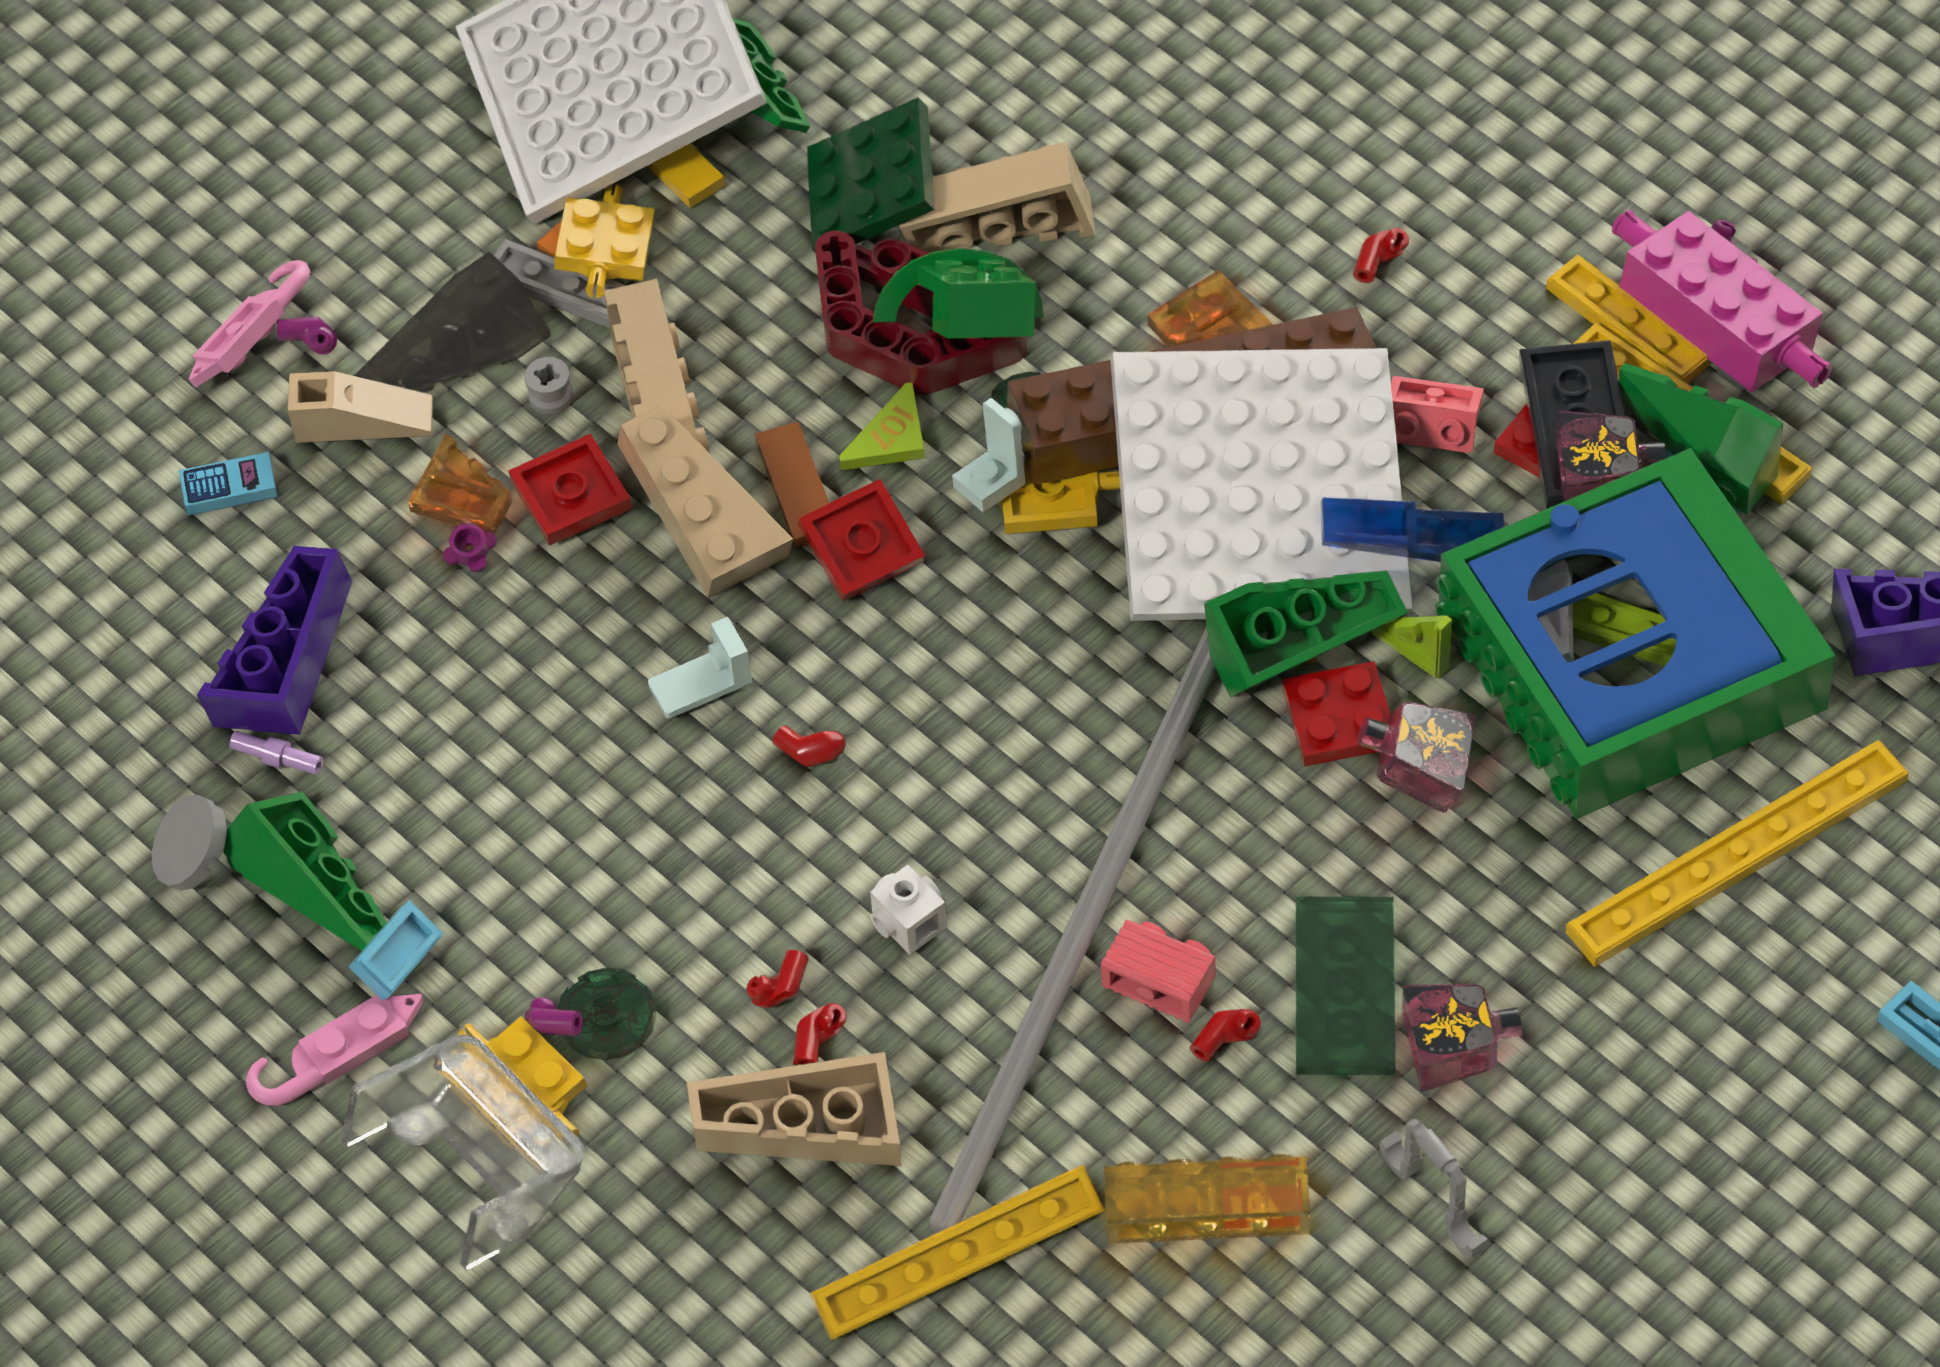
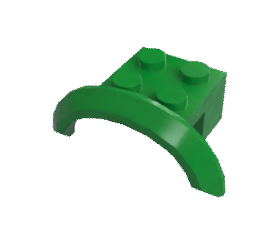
M956 248L929 253L912 260L898 270L884 286L875 304L873 322H896V315L901 302L917 284L934 292L932 330L947 339L1034 336L1035 318H1044L1043 303L1036 287V282L1029 277L1024 269L1012 260L990 251Z

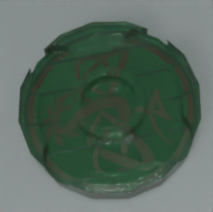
M605 967L588 971L577 978L578 982L573 984L570 989L567 987L562 993L558 1010L579 1011L582 1015V1029L579 1035H562V1037L574 1051L587 1058L612 1060L626 1057L642 1047L653 1032L656 1011L652 992L646 984L644 986L641 981L636 979V975L627 970Z

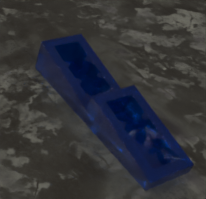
M1323 497L1320 502L1322 546L1441 562L1442 553L1504 527L1503 513L1416 509L1415 502Z

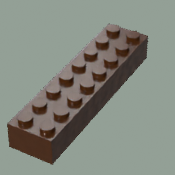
M1353 307L1148 352L1375 349L1376 346L1358 308ZM1110 360L1008 381L1007 408L1011 409L1018 416L1022 424V451L1025 455V465L1033 485L1119 467Z

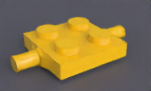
M613 184L605 187L603 202L578 198H566L555 253L554 269L577 272L587 276L588 282L585 291L592 298L595 286H597L596 298L604 295L606 279L625 278L643 281L655 208L620 204L623 189L618 184L615 186L613 196Z
M1024 462L1026 484L998 502L999 507L1003 511L1005 534L1096 527V502L1099 497V491L1120 489L1119 471L1092 472L1033 485Z
M522 1016L497 1037L489 1041L472 1024L464 1026L467 1034L462 1028L459 1030L456 1036L457 1040L461 1041L473 1055L465 1065L447 1079L450 1088L513 1151L532 1134L549 1128L564 1145L572 1143L570 1136L574 1140L577 1139L580 1130L563 1113L569 1102L587 1087L585 1078Z

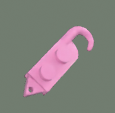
M295 260L277 268L269 276L271 283L277 282L288 274L291 275L278 289L264 291L255 297L248 296L193 355L196 362L189 377L190 382L195 388L220 372L229 373V371L239 367L245 360V354L259 340L264 339L272 332L273 324L285 313L283 309L303 289L309 280L310 269L307 263Z
M422 994L389 996L384 1001L375 995L302 1038L293 1049L291 1056L296 1076L276 1088L269 1089L260 1084L259 1075L268 1064L266 1058H260L252 1064L247 1072L246 1087L248 1093L261 1104L280 1106L292 1102L322 1083L325 1085L331 1083L410 1036L408 1027L424 1003Z

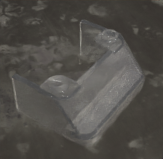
M468 1035L452 1036L351 1087L341 1140L348 1147L385 1127L398 1139L412 1145L427 1144L443 1136L500 1196L471 1211L460 1264L465 1270L528 1237L577 1176L584 1157L582 1142L482 1041Z

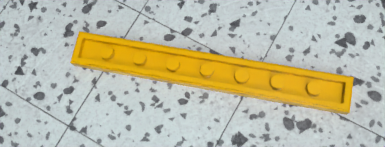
M1878 739L1568 922L1565 933L1590 963L1596 967L1907 782L1909 772Z

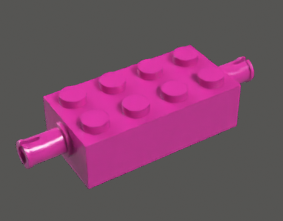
M1626 210L1625 214L1621 213L1612 226V233L1633 247L1627 251L1619 287L1703 351L1711 362L1751 393L1787 368H1790L1802 377L1813 388H1817L1819 383L1822 385L1827 380L1833 365L1813 352L1823 315L1815 306L1690 211L1657 231L1637 217L1631 210Z

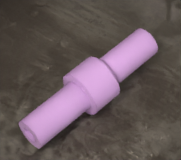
M235 731L230 739V749L259 757L263 764L283 769L285 766L318 775L323 766V757L291 748L290 742L275 737H269L268 740Z

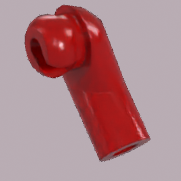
M1392 228L1367 237L1361 246L1353 270V277L1361 283L1373 282L1379 264L1395 259L1403 254L1404 249L1409 244L1407 233L1401 228Z
M787 725L780 727L772 740L773 745L805 767H812L832 761L842 754L846 747L844 736L835 730L821 731L803 737Z
M788 950L785 953L777 976L770 979L765 975H760L759 978L757 976L752 977L746 987L747 995L751 998L752 1003L760 1008L769 1009L794 998L798 994L809 961L808 956L798 950Z
M829 1003L821 1006L799 1021L796 1028L793 1056L794 1066L818 1062L819 1046L837 1035L846 1023L847 1014L841 1005Z
M1249 1009L1218 1011L1210 1018L1189 1046V1049L1198 1059L1209 1062L1222 1044L1252 1039L1261 1028V1019L1255 1011Z

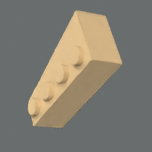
M1066 142L1047 145L1040 149L1002 157L991 162L968 168H960L953 172L934 176L935 210L899 225L908 244L928 253L956 248L970 249L973 241L981 240L995 243V246L1012 244L1013 237L1039 235V242L1058 240L1057 233L1079 231V237L1096 236L1090 193Z
M657 279L605 290L604 296L613 349L632 418L662 405L709 453L704 427L695 428L694 420L700 419L694 392L686 393L685 385L690 384L684 357L677 358L675 350L680 349L676 327L674 323L668 324Z
M662 405L620 424L617 445L707 598L789 557L793 538Z
M885 1052L687 1082L697 1151L902 1166L900 1141Z

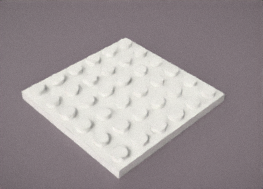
M504 0L455 26L524 212L533 225L563 210L566 198L584 199L767 103L725 0Z
M1387 348L1113 352L1110 361L1131 621L1206 619L1204 603L1246 583L1282 582L1297 578H1326L1341 574L1385 570L1388 571L1408 612L1405 615L1410 614L1412 600Z

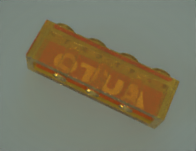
M1275 1154L1266 1159L1243 1160L1240 1157L1228 1156L1217 1161L1205 1162L1174 1159L1165 1164L1142 1165L1139 1162L1127 1161L1116 1166H1104L1108 1244L1310 1234V1200L1306 1157Z

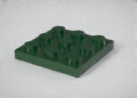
M919 97L807 147L813 252H815V245L819 237L827 232L842 231L849 234L853 238L854 243L857 244L935 210L928 106Z

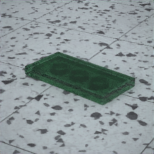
M1296 896V1075H1395L1393 897Z

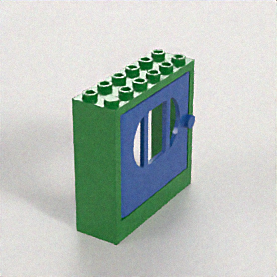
M1691 448L1441 554L1440 575H1437L1439 602L1435 604L1437 615H1446L1452 619V629L1458 637V645L1464 659L1468 663H1475L1481 672V681L1485 691L1491 698L1497 697L1504 708V717L1509 728L1515 734L1520 732L1527 743V752L1533 765L1537 769H1544L1550 779V786L1555 799L1560 805L1566 804L1576 819L1828 709L1836 655ZM1585 554L1607 556L1622 562V564L1538 600H1528L1529 590L1536 577L1542 571L1563 559L1568 562ZM1630 578H1636L1665 619V622L1575 661L1567 662L1538 618ZM1674 638L1676 640L1675 651L1667 665L1659 673L1643 682L1628 686H1604L1580 678L1667 639Z

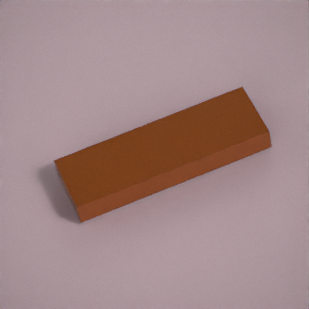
M798 421L755 434L756 445L788 531L793 538L795 548L809 545L798 526L799 517L829 503Z

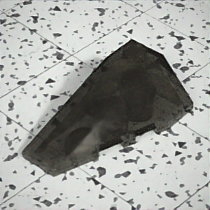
M489 251L455 274L354 376L425 393L433 390L435 383L457 375H460L461 379L476 375L475 369L497 361L502 366L516 361L548 339L551 334L519 279Z

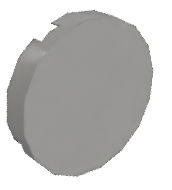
M197 794L185 796L176 802L164 816L156 832L152 849L153 871L160 882L183 891L195 888L208 878L212 870L207 869V867L210 865L212 858L219 860L224 850L227 834L225 814L221 807L214 804V801Z

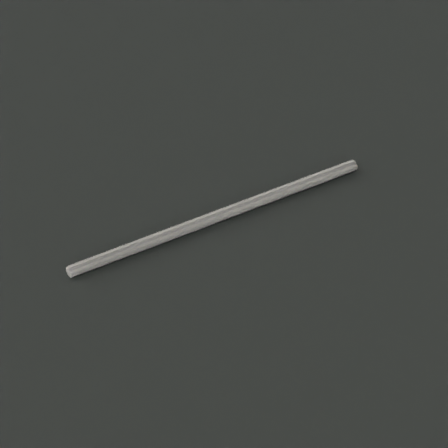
M1207 627L931 1215L930 1229L934 1233H938L962 1221L1212 681L1216 668L1209 654Z

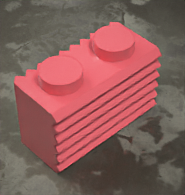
M1128 919L1125 920L1119 934L1116 935L1114 942L1111 944L1110 950L1107 951L1105 958L1101 962L1102 986L1105 989H1111L1114 993L1119 992L1124 997L1129 996L1132 1000H1138L1141 1004H1147L1150 1008L1155 1007L1158 1011H1164L1167 1015H1173L1176 1019L1181 1018L1185 1023L1191 1021L1216 977V957L1210 953L1206 946L1194 940H1187L1183 943L1167 936L1161 927L1151 922H1142L1140 925Z

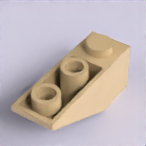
M336 371L294 373L289 375L288 413L296 443L432 436L433 397L430 394Z

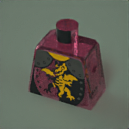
M1558 411L1556 446L1563 502L1666 459L1664 442H1637L1635 421L1631 417Z
M1404 702L1400 704L1387 723L1366 717L1360 727L1357 744L1380 752L1377 777L1382 783L1437 811L1446 813L1464 790L1476 715Z
M1479 984L1403 986L1402 1015L1420 1092L1492 1070L1496 1067L1497 1040L1522 1036V1025L1518 1008L1490 1011L1485 989Z

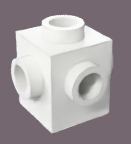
M906 865L895 874L891 873L884 876L878 881L874 889L870 891L872 904L870 918L873 925L885 938L892 936L909 955L947 928L945 902L941 899L939 889L928 876L920 877L909 865Z

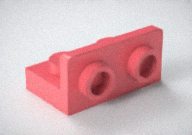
M1393 376L1391 391L1396 443L1465 453L1472 452L1484 388Z

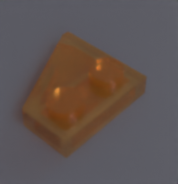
M1219 270L1147 314V326L1168 347L1272 325Z
M445 434L411 494L408 504L410 512L455 526L473 524L480 527L483 532L491 531L495 535L512 504L511 492L497 478H492L486 473V468L475 458H468L458 448L457 441L452 436Z

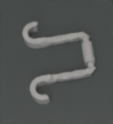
M1415 1118L1406 1123L1405 1149L1402 1145V1138L1397 1131L1380 1141V1150L1386 1163L1401 1179H1407L1422 1169L1423 1157L1420 1154L1421 1148L1438 1170L1442 1173L1444 1172L1450 1178L1449 1211L1445 1213V1227L1452 1242L1468 1258H1472L1488 1247V1238L1483 1234L1477 1237L1467 1221L1468 1210L1465 1208L1467 1178L1456 1163L1457 1160L1431 1129H1427L1424 1124L1422 1125V1122Z

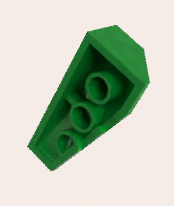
M733 19L767 101L766 104L754 109L751 113L777 127L806 133L811 126L797 98L783 88L788 80L784 72L774 70L772 64L777 58L773 50L750 22Z
M1626 363L1619 369V386L1622 401L1660 442H1664L1665 447L1672 455L1691 448L1730 505L1748 514L1778 477L1783 422L1743 400L1730 397L1724 403L1709 398L1708 389L1695 385L1691 391L1677 388L1670 377Z
M1387 570L1341 574L1326 578H1297L1282 582L1246 583L1204 603L1209 654L1230 698L1408 613Z
M302 791L247 804L227 828L223 853L227 856V861L234 870L241 873L244 878L357 949L362 951L386 924L372 896L364 890L358 889L352 879L357 870L351 859H341L333 844L338 839V836L333 827Z

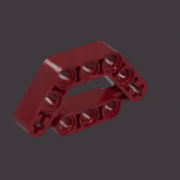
M842 231L827 232L817 240L815 254L826 347L828 353L835 359L900 388L905 383L912 382L914 394L928 395L1014 365L1025 357L1027 352V336L947 339L933 330L921 333L899 322H873L874 311L863 307L860 280L873 285L876 292L881 294L884 286L898 270L912 260L929 253L897 239L882 240L873 246L872 250H868L855 244L853 238ZM917 284L904 298L901 305L933 318L934 292Z

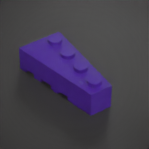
M294 546L264 591L265 601L255 613L250 612L242 625L244 633L232 650L226 649L217 664L220 669L211 683L205 682L197 693V697L213 727L301 734L352 585V579L338 549Z
M1834 569L1831 608L1854 676L1940 663V572L1924 571V578L1895 577V570H1875V576L1851 575V569Z

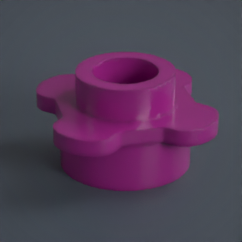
M460 524L450 535V547L444 550V559L450 565L459 563L468 566L472 572L482 571L487 565L486 556L489 550L496 546L497 539L491 531L483 532L480 527L473 524ZM469 545H473L474 549L471 551H467L466 547Z

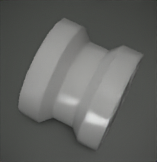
M543 357L529 364L525 370L524 379L531 407L542 414H556L568 408L573 400V389L570 384V372L567 365L562 360L554 357Z

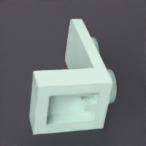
M992 398L983 403L987 452L952 475L953 488L983 513L1026 484L1024 472L1025 455L1022 451L1021 441L1022 424L1018 416L1011 409H1004Z
M728 617L711 624L714 643L708 645V654L648 680L649 689L666 718L677 716L752 683L748 651Z

